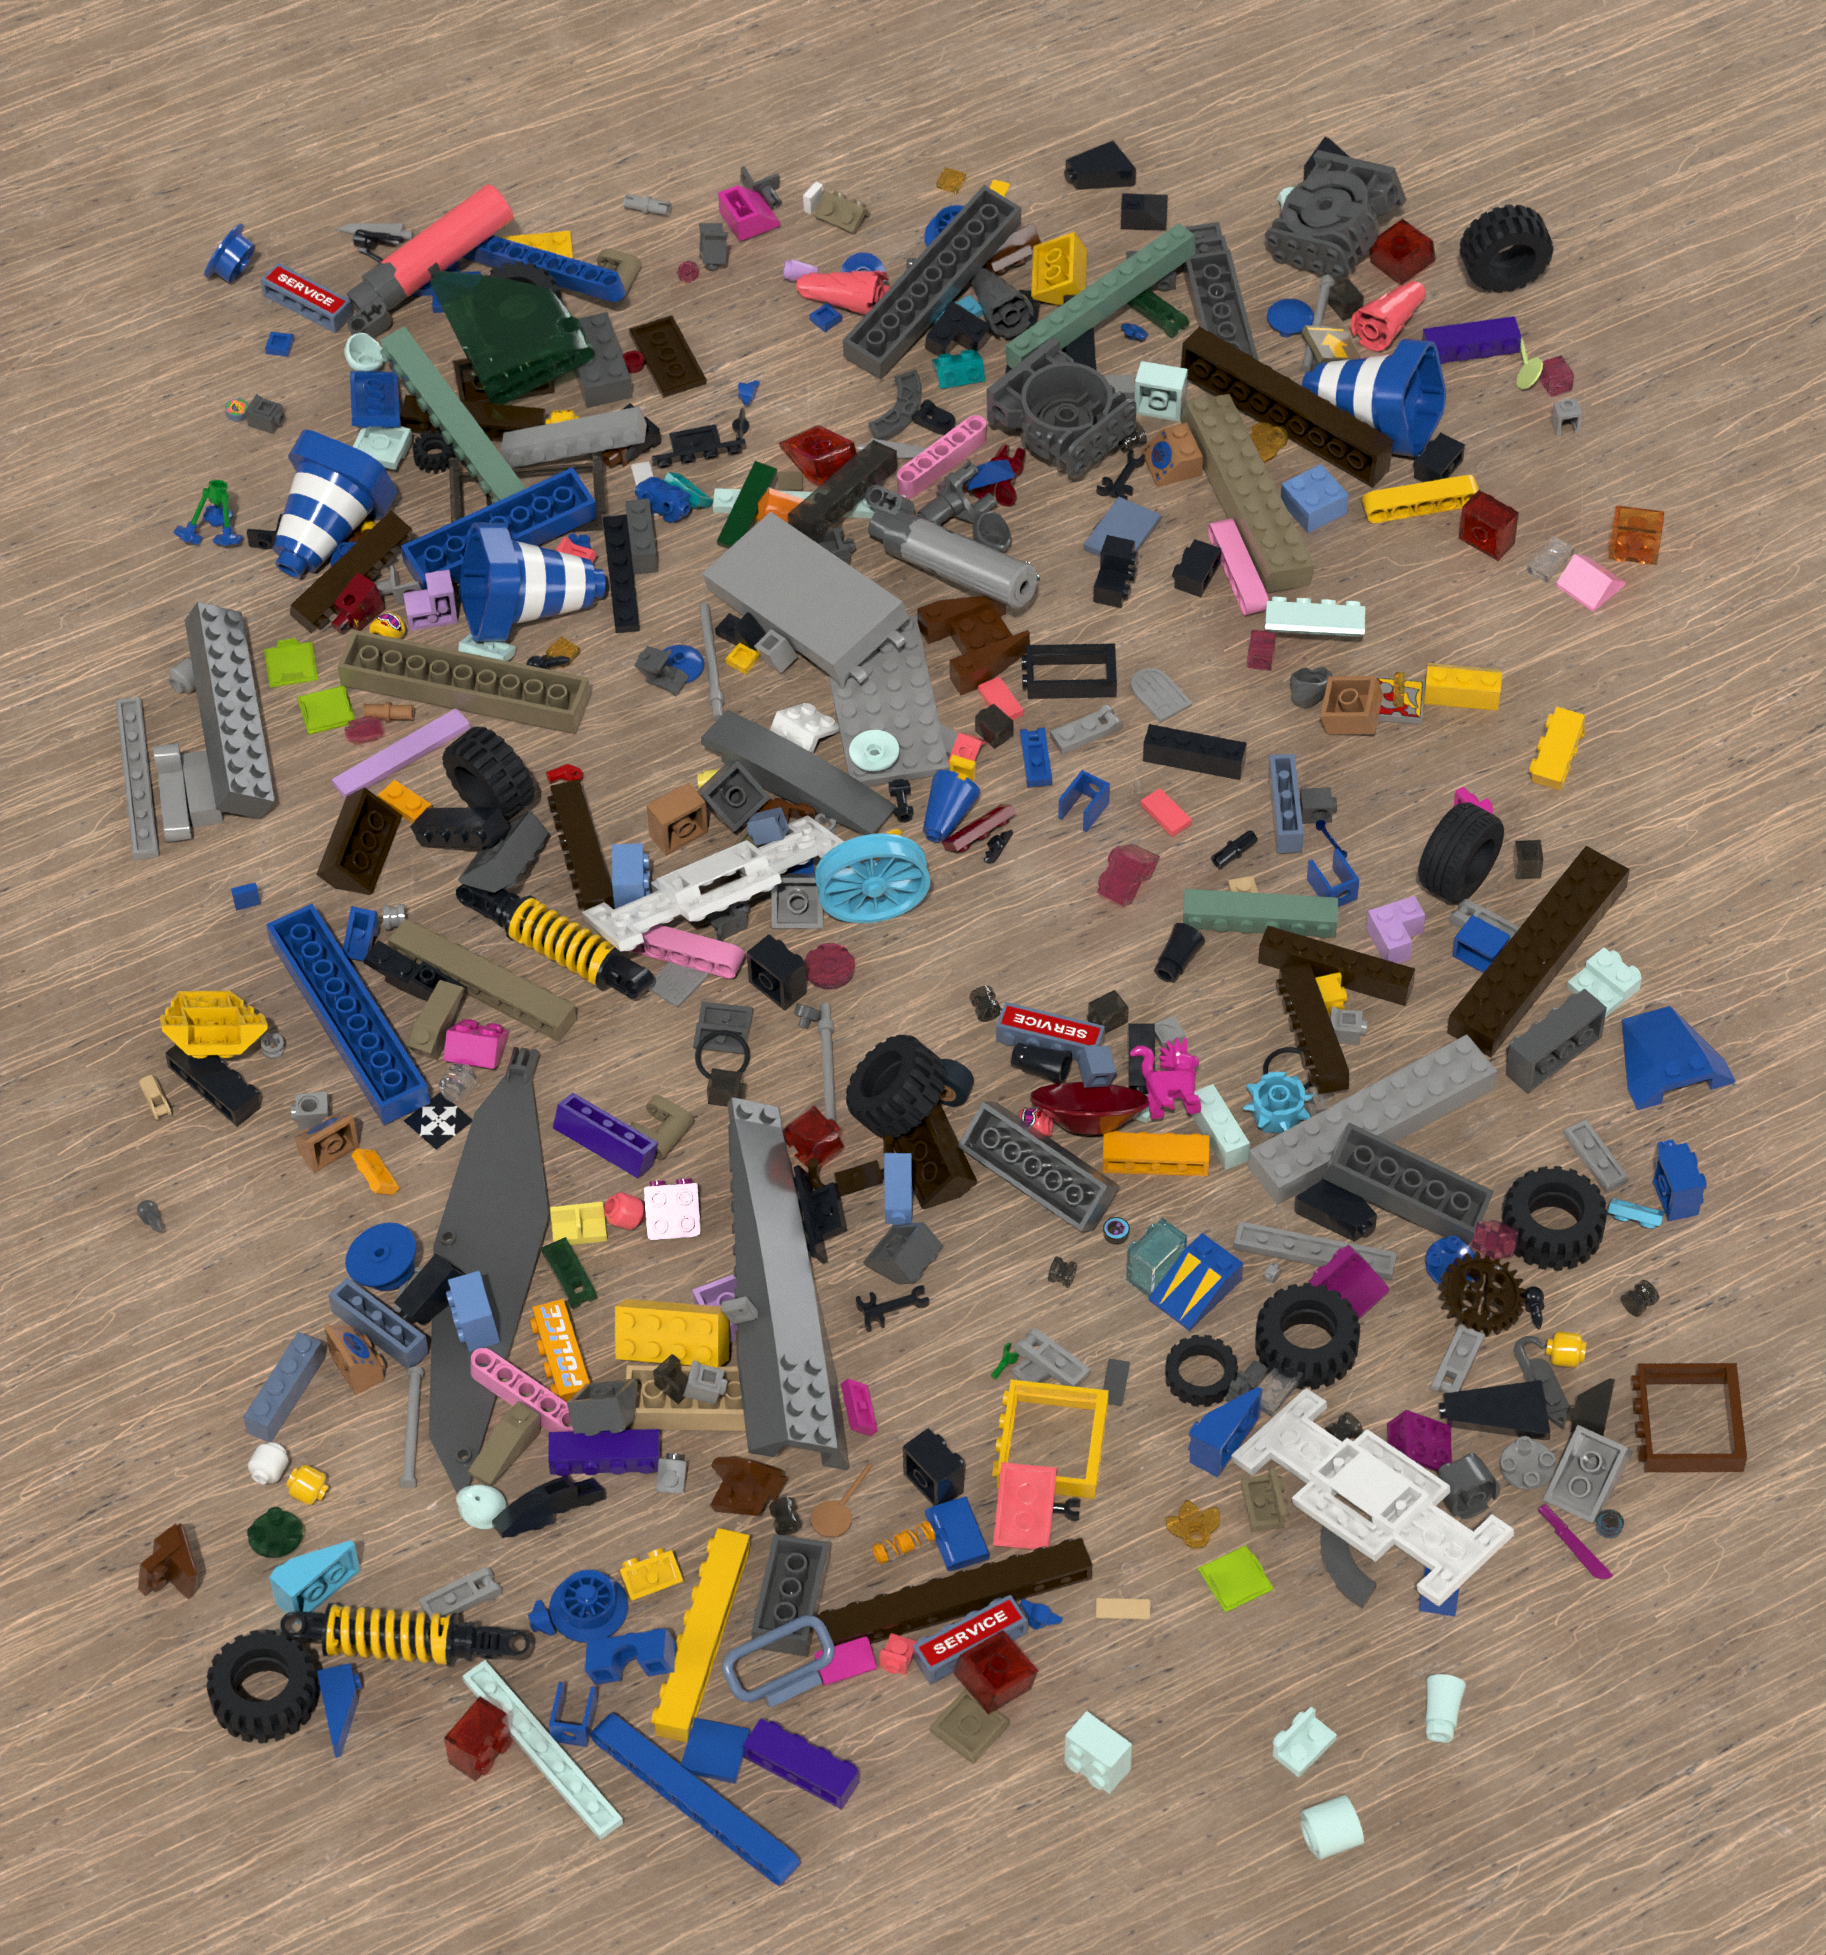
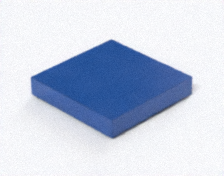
M694 1718L681 1766L695 1776L736 1784L744 1758L743 1743L749 1736L750 1729Z

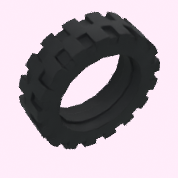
M1192 1335L1189 1339L1186 1337L1181 1339L1178 1345H1173L1171 1353L1167 1355L1165 1365L1167 1387L1170 1386L1172 1395H1177L1181 1402L1185 1404L1189 1402L1194 1407H1198V1405L1209 1407L1212 1406V1403L1216 1402L1219 1404L1223 1402L1224 1397L1227 1396L1230 1382L1232 1380L1236 1381L1238 1375L1237 1357L1232 1354V1348L1229 1345L1225 1346L1224 1341L1219 1338L1216 1340L1212 1339L1210 1335H1204V1337ZM1197 1355L1209 1356L1223 1366L1224 1375L1221 1380L1213 1385L1195 1386L1182 1378L1179 1373V1366L1189 1357Z

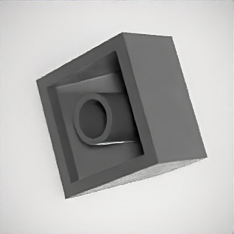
M730 759L697 790L706 802L707 808L733 832L771 798L742 764L734 759Z
M924 1222L893 1225L863 1263L866 1267L896 1284H912L920 1279L922 1271L927 1264L936 1259L937 1252L943 1245Z
M637 1379L589 1383L581 1388L567 1402L574 1434L584 1433L585 1436H592L605 1430H610V1433L624 1431L626 1426L634 1419Z

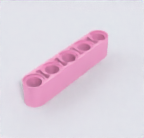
M978 415L968 417L900 468L897 472L898 494L906 495V498L916 496L984 445L987 439L986 420Z
M1229 518L1209 523L1208 534L1212 545L1221 548V566L1243 615L1266 611L1267 601H1269L1267 593L1234 520Z
M660 924L652 926L649 931L642 933L644 942L630 950V952L672 962L724 978H734L745 958L744 951L734 944Z
M480 1348L472 1353L470 1373L475 1381L510 1405L514 1406L519 1401L539 1413L540 1425L548 1431H573V1427L564 1425L571 1423L566 1401L487 1348ZM480 1363H485V1364H487L488 1366H487V1367H480V1366H478V1364H480ZM501 1378H507V1379H509L510 1381H508V1382H502V1381H500L499 1379H501ZM523 1393H529V1394H531L532 1396H530V1397H523V1396H521V1394H523ZM551 1408L553 1411L545 1412L542 1409Z

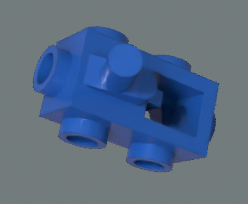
M649 477L640 482L635 489V495L638 496V500L649 499L651 513L658 512L662 514L665 521L676 522L687 516L690 511L691 494L683 491L679 486L667 484L658 477Z

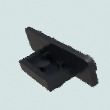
M716 424L671 432L669 437L673 452L652 456L651 464L652 467L667 468L675 462H681V464L692 463L696 458L704 457L706 460L717 458L718 454L723 453L736 455L745 449L746 441L745 439L720 443Z
M800 1165L793 1167L795 1173L793 1179L795 1187L799 1192V1208L804 1216L802 1224L808 1236V1252L812 1258H816L822 1264L828 1262L824 1240L847 1231L838 1186L832 1182L813 1190L808 1173Z

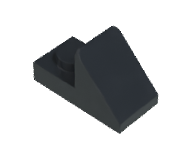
M749 612L741 619L729 613L715 628V635L735 646L741 643L756 652L758 651L754 646L766 635L765 631Z

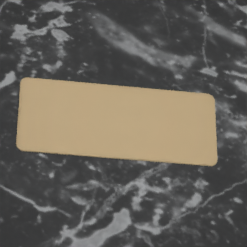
M1097 1598L1096 1618L1150 1619V1600Z

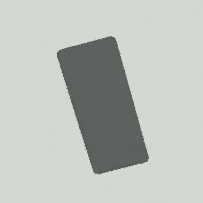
M1109 1359L1103 1390H1109L1108 1404L1122 1406L1130 1367L1129 1361Z

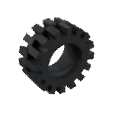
M436 429L435 433H432V430H427V435L422 432L420 434L421 438L418 436L415 438V442L412 445L414 461L421 471L425 469L426 473L430 474V471L433 470L434 474H438L437 470H441L443 473L446 472V467L450 470L452 464L456 463L455 448L452 444L448 445L444 441L440 430ZM433 449L443 450L438 454L427 453L428 451Z

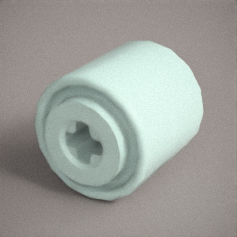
M1346 1795L1302 1810L1300 1826L1304 1839L1311 1853L1315 1854L1319 1860L1364 1844V1836L1358 1816Z

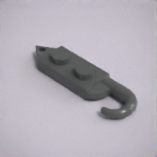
M1524 1336L1515 1343L1514 1347L1515 1357L1521 1367L1523 1377L1526 1382L1542 1380L1548 1420L1564 1429L1570 1405L1550 1363L1538 1358L1528 1359L1524 1350L1525 1345L1530 1343L1538 1345L1541 1349H1544L1545 1345L1537 1337Z

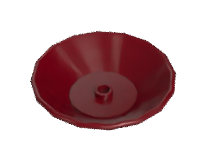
M1083 1082L1061 1083L1060 1085L1052 1084L1040 1087L1030 1094V1102L1065 1130L1079 1134L1095 1135L1110 1133L1150 1105L1148 1096L1142 1092L1113 1084L1087 1088L1084 1087Z

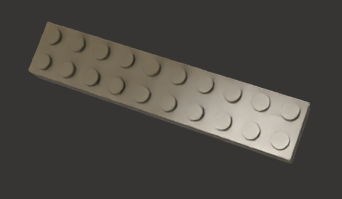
M1230 394L1185 400L1180 421L1182 424H1188L1202 453L1203 468L1228 519L1232 518L1266 593L1309 586L1315 565Z
M353 630L338 664L341 686L453 709L457 708L458 710L576 734L590 698L588 677Z

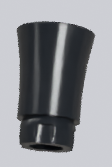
M1174 924L1170 937L1154 968L1158 978L1165 982L1174 983L1179 975L1183 973L1193 956L1205 944L1203 935L1188 924Z
M1018 1043L1011 1055L1012 1067L1047 1079L1058 1085L1066 1082L1072 1064L1071 1051L1055 1050L1032 1044Z

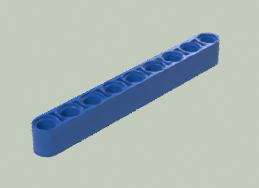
M491 235L462 257L497 268H502V264L508 262L509 265L516 264V261H523V265L533 263L536 264L537 269L542 267L547 270L548 276L552 275L557 286L610 302H617L626 294L621 278L616 271Z
M609 1713L590 1733L591 1739L598 1747L775 1885L781 1886L800 1866L799 1859L792 1851L615 1714Z

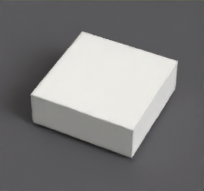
M815 182L803 195L804 212L811 215L817 209L823 197L822 184Z

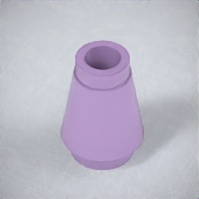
M791 259V261L785 260L783 279H789V282L797 281L802 275L817 273V266Z

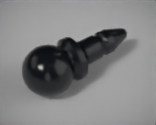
M535 655L527 660L526 665L550 670L551 667L562 666L570 662L571 659L566 656L549 658L547 655H542V657Z
M1531 1286L1526 1289L1523 1298L1526 1299L1525 1307L1531 1313L1532 1322L1537 1329H1540L1543 1322L1542 1310L1545 1307L1543 1302L1544 1293L1540 1288Z

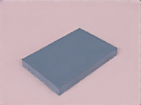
M1118 497L1084 543V550L1100 557L1106 536L1110 535L1135 541V551L1138 552L1160 522L1161 514Z

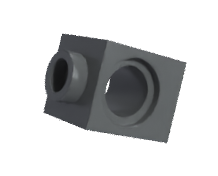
M1331 787L1300 789L1302 824L1332 823V814L1337 812V799L1332 797Z

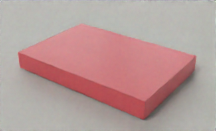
M1001 1462L993 1546L1035 1550L1043 1546L1049 1547L1057 1468Z

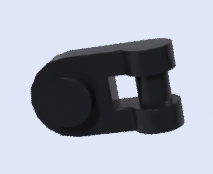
M928 399L923 401L920 405V410H916L911 417L915 424L939 435H946L955 428L954 415L935 406Z

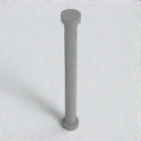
M410 1367L407 1370V1376L410 1378L403 1477L400 1478V1486L405 1489L416 1487L414 1468L420 1380L424 1376V1370L420 1367Z

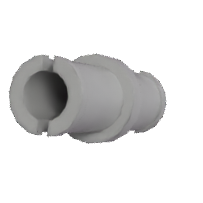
M625 195L626 198H624L623 206L626 209L640 210L644 214H650L651 212L669 216V212H671L670 201L656 200L652 196Z

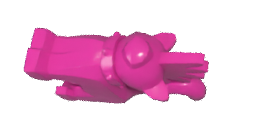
M1175 1038V1045H1172L1170 1041H1166L1168 1050L1164 1047L1160 1048V1052L1164 1055L1159 1056V1061H1161L1160 1067L1171 1071H1154L1155 1057L1152 1049L1146 1046H1136L1131 1050L1130 1055L1132 1057H1144L1141 1069L1146 1081L1150 1103L1148 1108L1151 1119L1164 1117L1165 1112L1160 1109L1162 1106L1169 1107L1171 1110L1175 1109L1174 1099L1177 1098L1182 1099L1188 1114L1201 1112L1199 1096L1194 1094L1196 1087L1195 1075H1197L1195 1068L1199 1065V1058L1188 1053L1187 1038L1183 1039L1182 1045L1179 1039Z

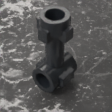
M895 779L892 782H888L890 797H896L898 806L894 808V816H897L899 822L910 821L913 815V807L907 805L906 795H910L909 780Z

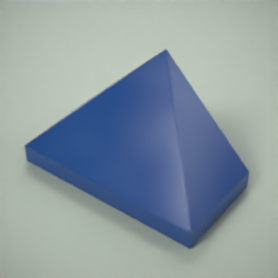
M1008 459L990 461L976 466L978 473L965 483L968 490L1015 478Z

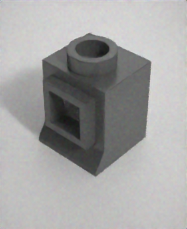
M258 394L255 395L245 410L249 427L274 434L285 420L282 404L264 399Z

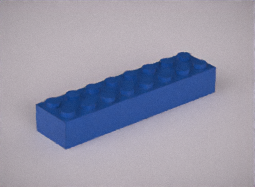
M572 467L402 545L403 563L415 582L418 581L423 590H427L425 574L435 571L449 570L453 585L459 582L460 569L473 523H505L511 540L538 546L596 519V502Z

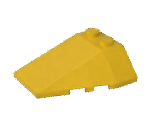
M230 990L178 991L171 1001V1007H167L165 1015L160 1016L162 1032L187 1055H192L194 1058H206L208 1055L230 1058L234 1055H241L268 1027L263 1014L259 1013L256 1015L252 1006H247L246 1008L244 1000Z

